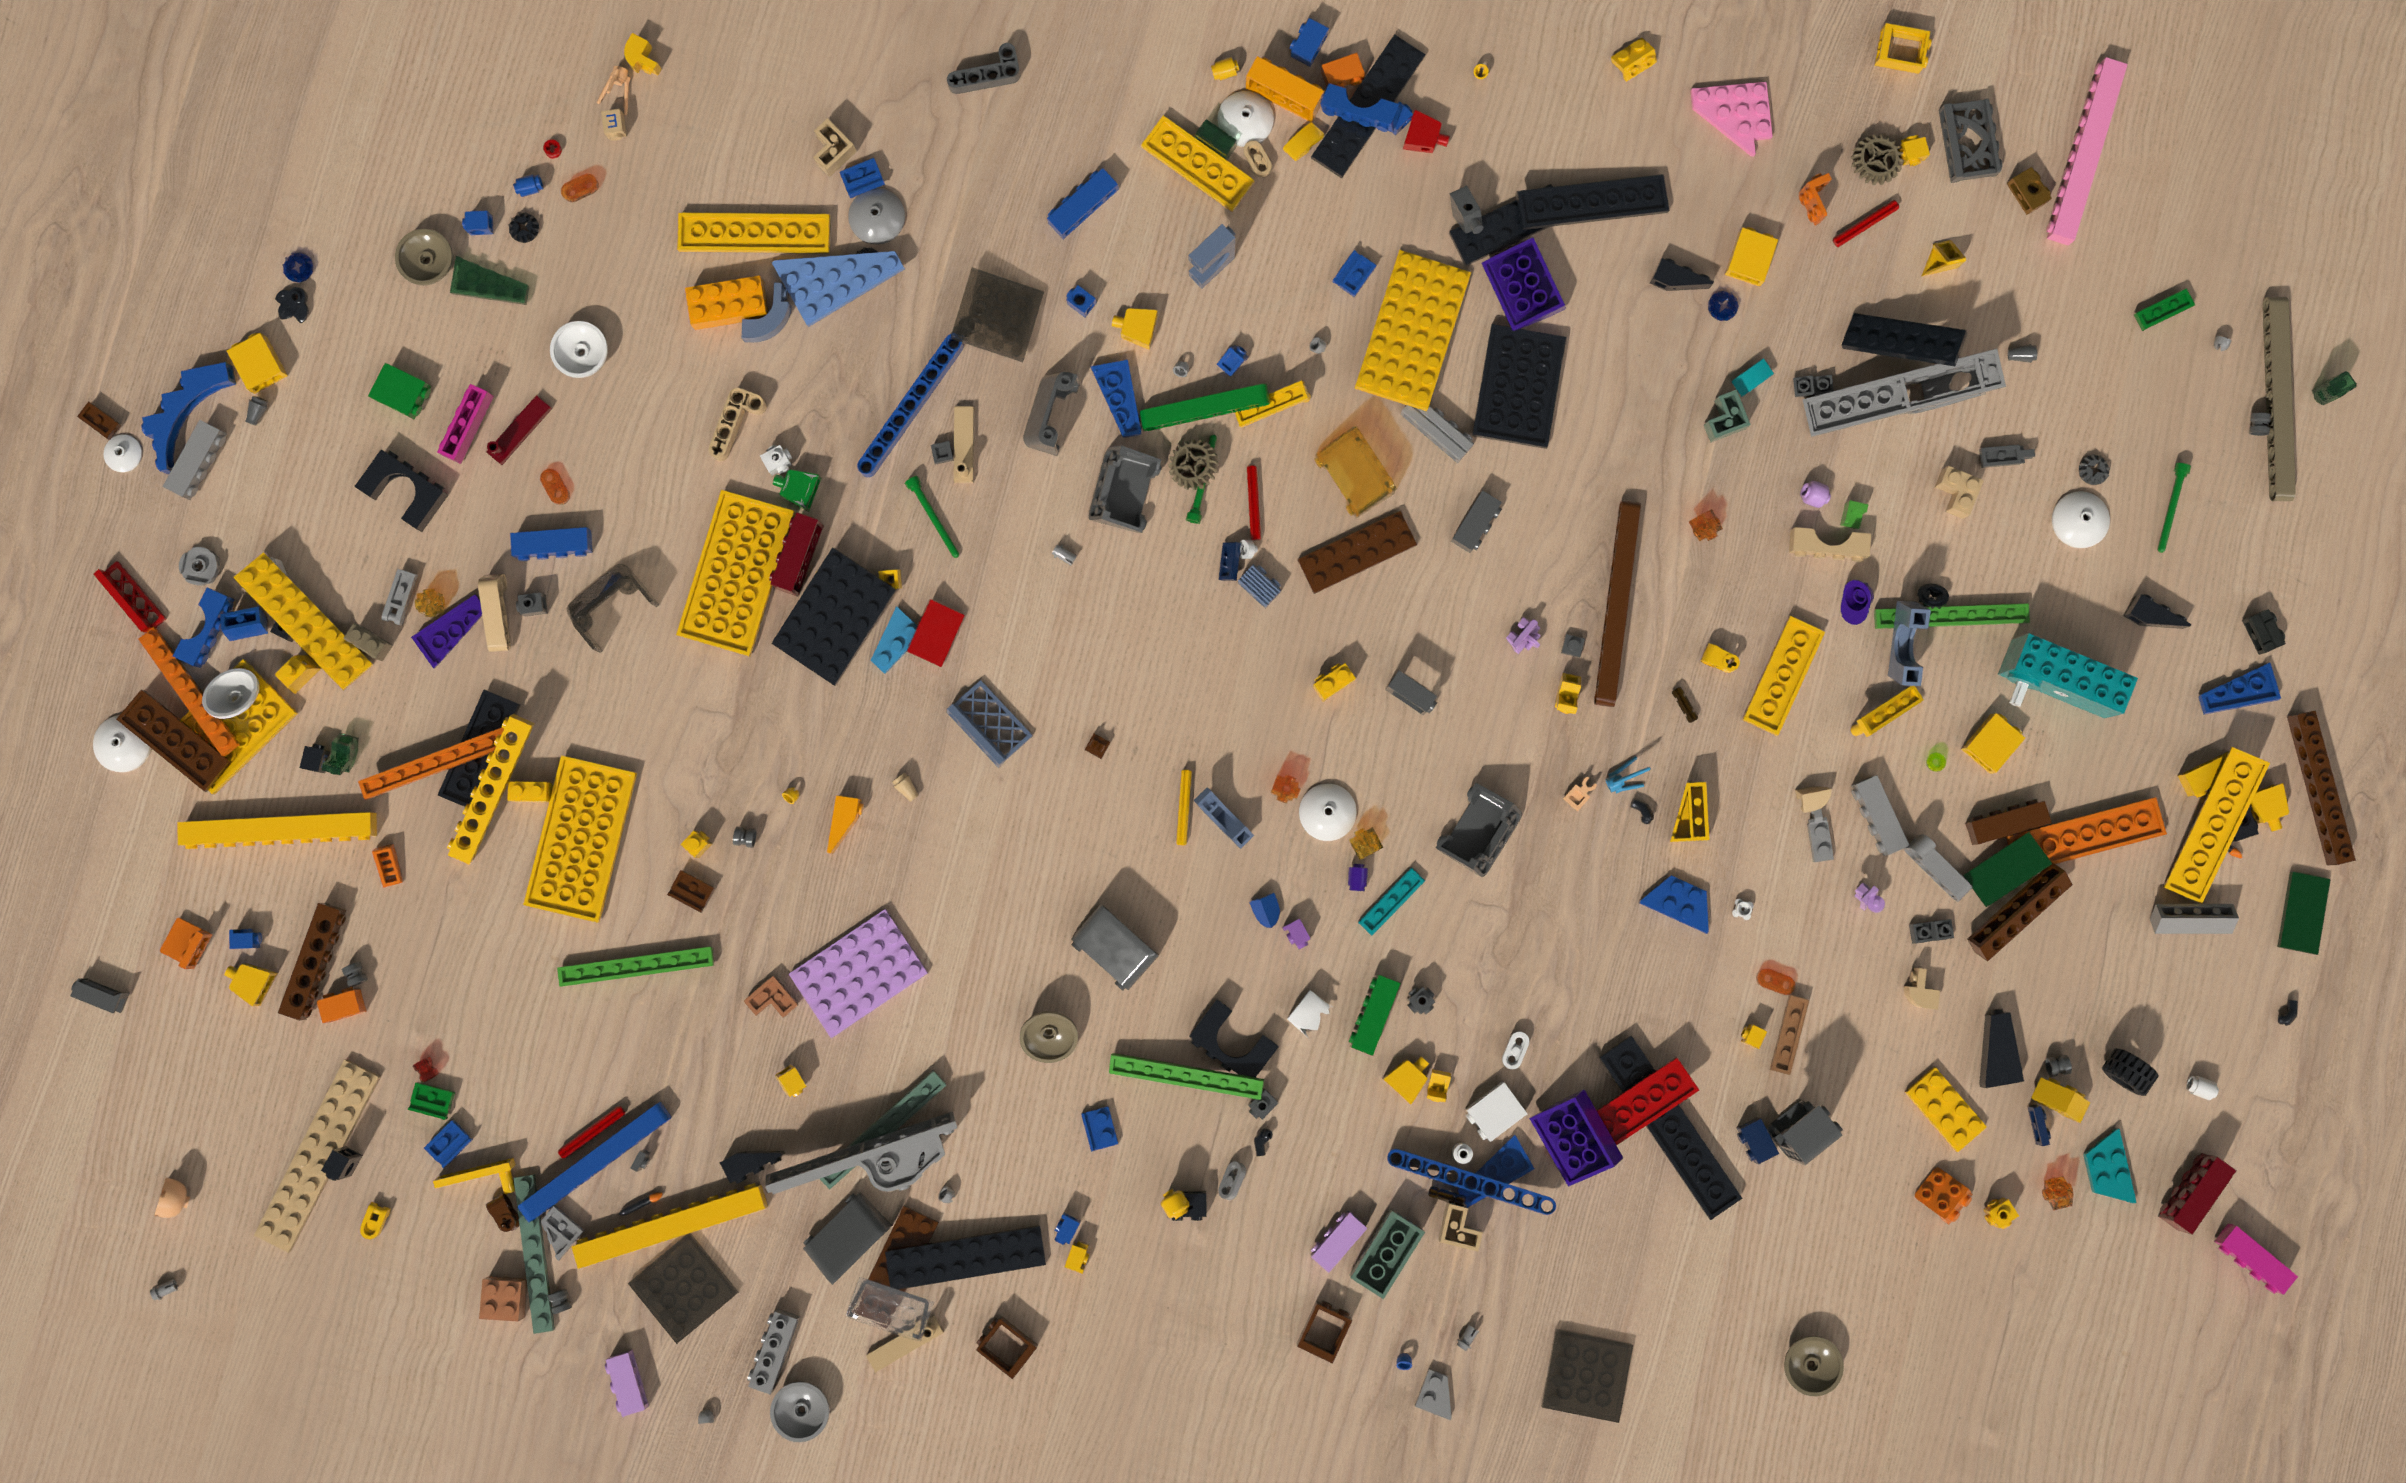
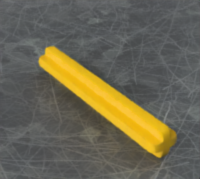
M1191 770L1181 771L1176 844L1181 846L1187 844Z

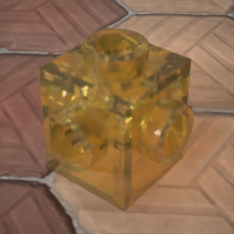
M425 589L423 593H417L415 607L425 617H436L437 614L444 613L445 599L443 594L436 592L435 589Z
M1373 827L1368 830L1362 828L1354 832L1355 837L1349 839L1359 860L1384 848Z

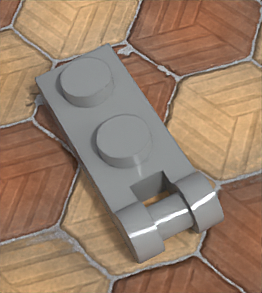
M397 569L382 613V620L387 622L394 621L395 624L400 626L404 623L405 613L418 575ZM393 608L398 609L396 614L392 613Z

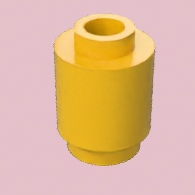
M1232 57L1217 61L1214 65H1211L1215 80L1219 79L1221 81L1237 76L1236 72L1240 71L1237 60H1233Z

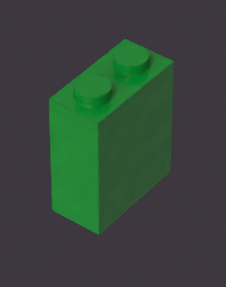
M385 363L368 397L414 420L421 413L422 404L431 393V386Z

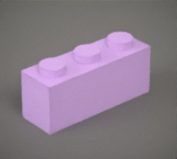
M1350 1211L1346 1214L1343 1212L1336 1220L1338 1222L1334 1228L1330 1227L1324 1233V1240L1321 1243L1317 1242L1310 1250L1312 1251L1311 1258L1328 1273L1367 1229L1366 1225Z
M633 1350L610 1356L606 1359L605 1370L608 1375L610 1374L612 1381L610 1382L611 1391L613 1394H616V1408L619 1413L621 1412L622 1417L648 1408L649 1404Z

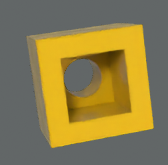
M900 569L878 571L880 579L895 589H902ZM891 576L894 577V583L889 582Z
M1749 1024L1748 1027H1744L1741 1033V1037H1743L1741 1042L1760 1049L1767 1031Z

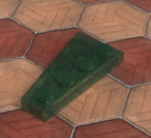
M456 256L450 293L453 295L527 305L529 286Z

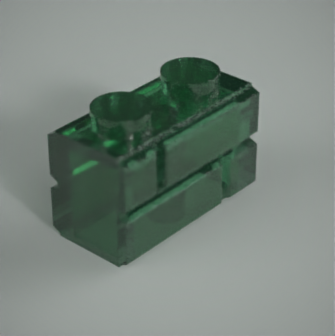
M1207 119L1195 134L1197 140L1226 160L1229 159L1237 147V140L1228 136V133Z
M2344 371L2313 389L2312 393L2316 402L2326 405L2356 388L2357 383L2349 372Z

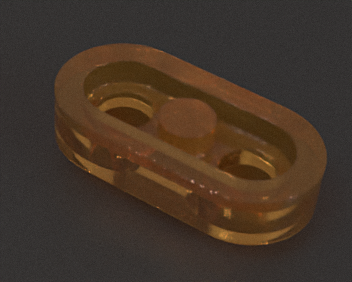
M584 174L565 183L561 188V194L566 201L576 202L595 193L598 190L599 183L592 174ZM588 183H592L590 188H587ZM571 191H575L573 196H570Z
M554 469L544 470L540 475V481L549 498L557 505L566 504L570 499V492L560 474ZM549 475H552L551 481H547ZM561 491V496L557 498L556 493Z
M1765 968L1761 969L1756 975V981L1761 987L1776 993L1789 995L1795 989L1793 978L1777 971ZM1766 975L1770 976L1769 982H1766L1764 979ZM1784 982H1788L1789 984L1787 989L1783 988Z

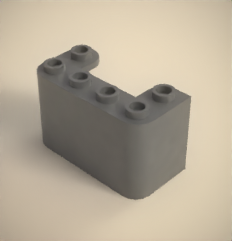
M1799 1100L1766 1127L1769 1135L1790 1160L1802 1165H1807L1843 1136L1841 1133L1843 1131L1842 1127L1836 1121L1833 1122L1829 1118L1830 1112L1825 1106H1813L1809 1101L1804 1102L1803 1100Z

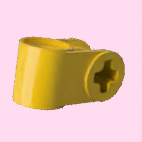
M1708 643L1700 660L1702 663L1726 673L1733 672L1740 665V660L1736 655ZM1731 659L1734 666L1729 668L1726 661Z

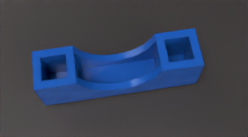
M1328 83L1320 103L1322 111L1328 116L1336 115L1348 122L1356 121L1365 127H1376L1382 132H1393L1401 113L1398 103L1381 99L1371 107H1357L1348 100L1346 88Z
M207 587L198 604L205 614L204 628L197 636L191 639H181L173 657L201 668L207 662L208 653L215 645L217 634L221 630L220 614L231 612L235 599Z

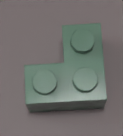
M1737 390L1723 394L1714 401L1720 416L1708 420L1704 424V428L1711 443L1743 431L1751 425Z

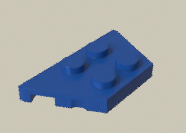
M1670 875L1648 895L1639 900V904L1705 934L1709 932L1707 891Z

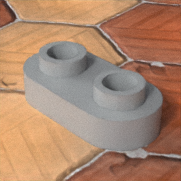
M1233 1161L1227 1166L1219 1186L1221 1198L1233 1200L1237 1196L1246 1174L1244 1164Z

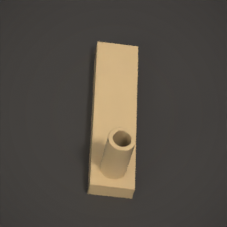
M954 406V483H973L974 407Z
M933 1315L866 1354V1357L876 1373L943 1334L944 1331L936 1316Z

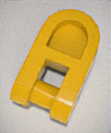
M371 1202L360 1227L361 1235L369 1240L378 1237L382 1232L391 1209L385 1206L383 1208L379 1207L377 1203ZM374 1213L379 1215L378 1220L372 1218Z

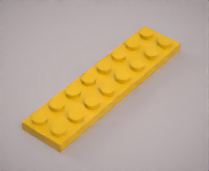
M678 213L677 250L679 252L830 253V215Z
M264 552L233 577L343 691L373 666L353 644L344 639L345 635Z
M2234 747L2230 748L2164 888L2201 904L2203 903L2270 762Z

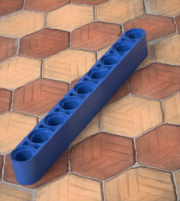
M952 333L945 338L858 461L857 468L864 477H872L876 474L962 352L964 344L958 334ZM952 341H959V345L957 347H950V343ZM947 356L948 360L945 363H940L939 358ZM931 371H936L937 376L935 378H928V374ZM919 387H926L925 393H917ZM909 402H915L913 409H906V405ZM899 417L905 418L904 423L901 425L895 424L896 419ZM887 433H893L894 436L891 440L887 441L884 439ZM882 448L883 452L881 455H873L875 449ZM865 464H872V468L869 471H863Z
M662 1102L657 1103L522 1202L518 1209L528 1223H530L670 1120L672 1116Z
M1393 1149L1387 1156L1388 1163L1392 1167L1530 1211L1550 1215L1556 1209L1555 1201L1548 1196L1409 1152ZM1393 1153L1401 1155L1402 1160L1400 1163H1392L1390 1158ZM1412 1159L1420 1161L1421 1165L1416 1170L1411 1169L1409 1166V1162ZM1430 1165L1438 1166L1439 1173L1432 1176L1428 1173ZM1449 1171H1455L1458 1174L1456 1181L1451 1182L1447 1179ZM1470 1176L1474 1177L1477 1181L1476 1186L1473 1188L1466 1185V1178ZM1490 1182L1495 1185L1494 1193L1489 1194L1485 1191L1486 1183ZM1507 1188L1514 1191V1198L1511 1200L1506 1199L1503 1195L1504 1190ZM1526 1194L1533 1197V1203L1530 1206L1525 1205L1522 1201L1523 1196ZM1545 1200L1552 1203V1209L1549 1212L1544 1211L1541 1207L1542 1202Z

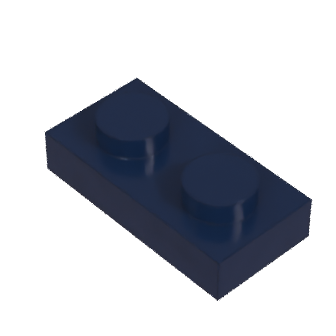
M2038 1105L2027 1106L2036 1145H2050L2049 1139H2051L2049 1129L2046 1128V1113L2044 1109Z

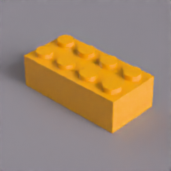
M1258 56L1246 75L1247 90L1258 93L1274 104L1309 122H1313L1321 107L1320 103L1324 96V90L1315 83L1310 84L1302 76L1293 75L1285 67H1277L1269 59Z
M760 275L685 288L690 325L695 330L742 323V319H760L769 313L765 285Z

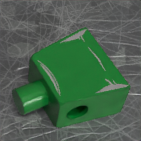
M788 470L786 477L776 474L773 479V485L781 488L779 494L781 497L809 512L822 478L813 473Z

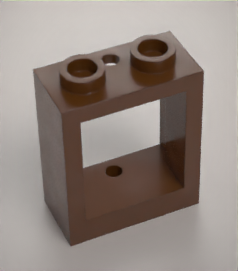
M1324 1300L1321 1303L1316 1301L1296 1344L1298 1348L1333 1364L1353 1320L1349 1317V1312L1343 1309L1337 1311L1331 1308L1332 1305ZM1319 1309L1344 1321L1331 1351L1306 1340V1336Z
M1001 1316L999 1320L995 1318L988 1328L991 1329L987 1335L982 1334L976 1344L979 1346L976 1351L1013 1380L1037 1349L1038 1344ZM1001 1325L1028 1345L1012 1367L985 1347Z

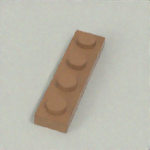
M1793 995L1788 996L1770 1070L1787 1075L1791 1074L1809 1000Z

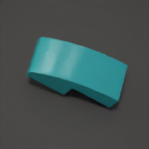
M1762 358L1745 372L1731 380L1741 397H1743L1771 377L1774 372L1766 360Z

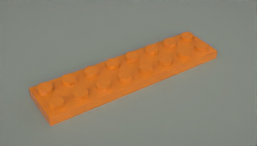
M2154 797L2006 836L2009 845L2027 832H2030L2049 860L2057 864L2167 835L2157 798Z

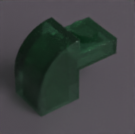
M340 733L332 741L331 755L322 764V771L333 775H341L343 772L349 773L358 753L359 738Z

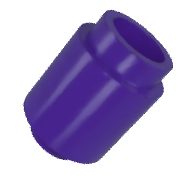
M1353 864V867H1349L1348 886H1350V891L1365 892L1368 878V868H1364L1365 864Z

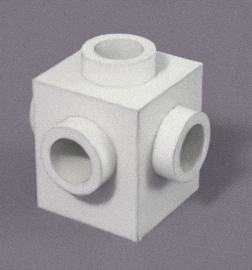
M773 445L766 450V453L760 455L772 476L776 473L786 472L789 466L792 465L790 462L791 454L787 448L783 449L781 445Z

